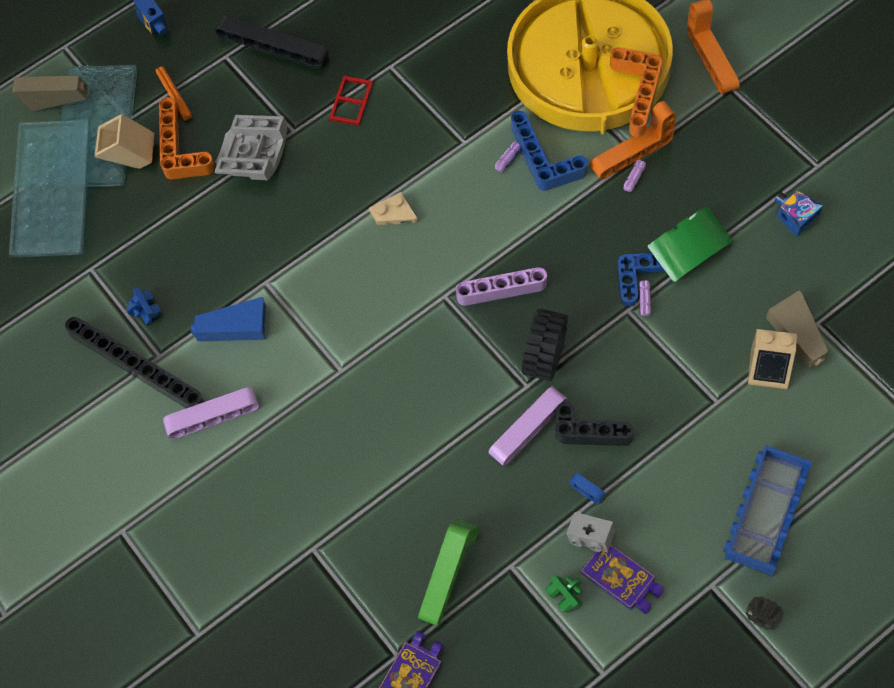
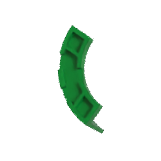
M706 206L695 212L690 218L687 217L678 223L676 230L673 228L668 233L665 232L647 247L672 281H677L700 263L731 244L733 240L709 207Z

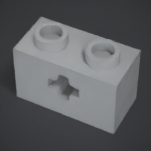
M574 512L566 534L569 542L574 546L589 547L596 552H608L616 530L612 521Z

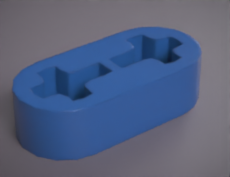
M575 473L569 480V484L575 490L596 504H600L606 496L599 487L578 473Z

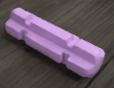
M513 142L510 148L500 157L501 160L496 162L495 169L503 172L516 156L515 154L521 150V145Z
M636 161L635 167H633L627 178L628 180L624 184L623 189L625 191H633L634 185L637 184L642 174L641 172L646 167L644 161Z
M640 281V315L650 316V282Z

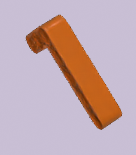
M701 0L690 4L687 33L721 94L739 89L740 84L736 73L710 29L713 15L712 3L710 0Z
M616 47L612 49L610 55L611 69L642 76L629 125L630 134L634 137H641L647 128L661 75L662 58L657 54Z
M163 98L159 102L160 165L165 177L168 179H179L212 174L215 171V165L209 153L199 152L180 155L179 113L172 98Z
M665 101L657 103L652 109L650 127L646 129L643 136H633L595 157L589 166L599 179L603 180L667 145L674 136L676 114Z

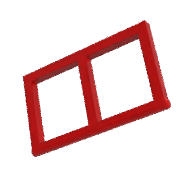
M343 76L329 120L359 126L373 81ZM346 81L368 85L363 100L341 96ZM339 101L361 105L357 120L334 116Z

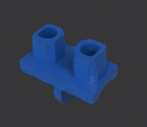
M139 287L133 289L135 295L128 302L129 306L126 309L128 315H135L137 318L141 316L146 325L152 324V318L160 315L161 309L159 305H148V303L153 302V295L150 290L141 292Z

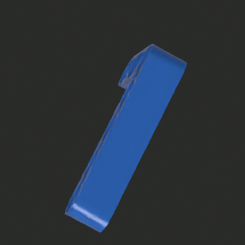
M523 111L512 113V132L517 143L521 145L522 154L539 189L544 191L580 180L586 176L587 159L583 156H575L550 165L526 113Z

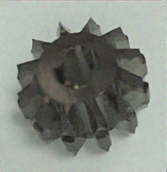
M763 596L754 597L746 608L745 614L748 616V619L753 624L766 630H775L783 619L784 613L782 608L776 605V602L765 599Z

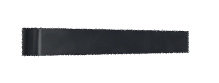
M71 317L66 321L65 328L75 341L184 408L204 402L198 390L80 318ZM178 390H183L181 393L176 394ZM198 399L195 403H191L192 400Z

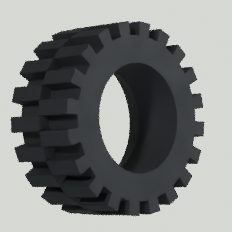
M538 308L527 337L528 340L522 362L523 375L547 381L553 380L563 350L568 315Z

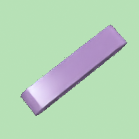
M532 268L461 282L456 287L457 301L460 305L467 306L539 292L547 286V273L543 268Z
M553 386L548 388L491 446L488 453L501 465L506 466L556 415L557 406L562 402H567L568 398Z
M247 387L169 414L163 418L168 438L176 439L253 412L259 408L254 389Z

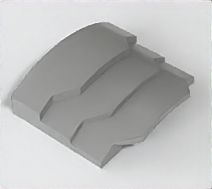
M235 115L232 126L225 134L223 145L215 161L217 165L215 173L250 177L252 180H268L274 174L283 153L287 133V122L284 116Z

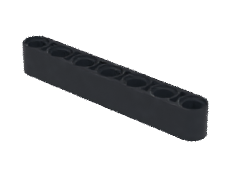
M223 16L215 30L216 34L223 39L316 68L322 67L329 54L328 49L323 45L229 16Z

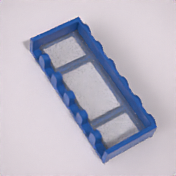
M765 445L763 452L759 451L755 462L759 463L757 469L753 468L749 480H752V484L750 487L746 486L742 496L746 498L744 505L740 504L736 515L740 516L738 523L733 522L730 530V533L733 534L732 540L726 541L723 551L727 553L725 560H731L772 577L812 461Z

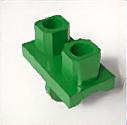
M553 575L550 578L552 582L545 590L552 598H555L559 593L564 595L565 598L558 603V606L564 613H568L574 608L579 609L583 605L572 592L574 590L577 595L582 593V590L578 587L582 582L579 578L572 580L570 576H567L564 580L568 585L560 576Z

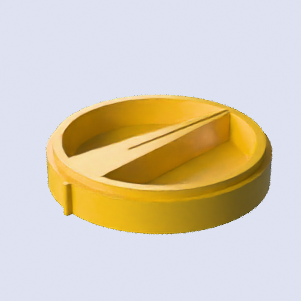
M535 0L519 15L509 35L507 56L510 82L521 102L541 119L562 128L577 131H600L604 135L608 129L630 123V117L642 77L611 69L610 55L612 49L622 47L657 54L662 58L661 75L653 107L662 96L669 81L673 56L671 35L664 19L646 0Z

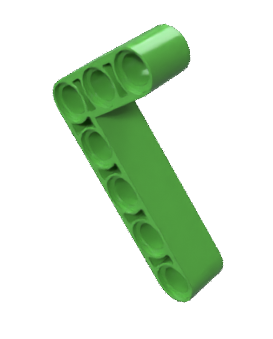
M461 519L450 524L418 619L439 626L466 547L475 542L479 526Z

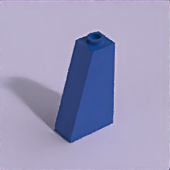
M259 297L195 316L194 323L191 324V333L195 336L197 342L265 340L266 304L264 298Z

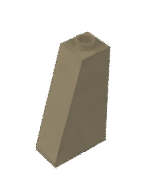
M80 76L15 77L12 93L31 111L86 100L88 85Z
M800 290L768 310L766 319L777 332L797 334L795 353L809 370L815 366L820 367L826 362L827 347Z

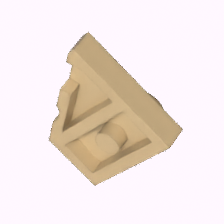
M401 192L369 207V212L377 225H387L388 223L401 224V221L418 222L416 215Z

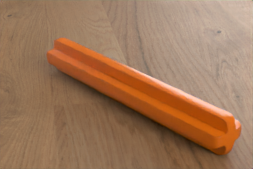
M162 66L157 68L156 73L169 96L174 100L182 118L185 121L191 119V112L167 71Z

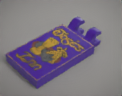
M613 545L610 546L608 552H595L580 571V574L626 608L631 610L635 606L644 614H647L651 609V603L643 599L646 593L649 591L653 596L659 598L664 589L661 585L653 582L655 579L653 574Z
M417 631L411 644L407 642L403 644L379 688H429L442 665V661L438 660V657L444 649L443 644L435 641L431 651H428L421 647L426 639L424 637L425 634Z

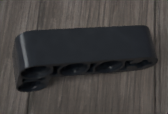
M562 402L557 406L556 439L562 444L627 446L633 440L634 429L628 422L574 420V407L572 404ZM568 412L570 415L563 416L561 413ZM561 430H568L569 433H568V434H562V433H560V431H561ZM585 430L588 431L589 434L582 435L580 432ZM607 431L609 435L603 436L600 432Z

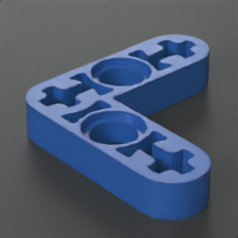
M652 253L625 254L619 257L617 268L621 303L627 307L634 306L637 303L636 273L665 271ZM648 260L650 265L642 266L640 261ZM625 261L629 264L628 271H625V265L623 264ZM625 277H630L633 282L625 284L622 280ZM627 290H630L632 300H628Z

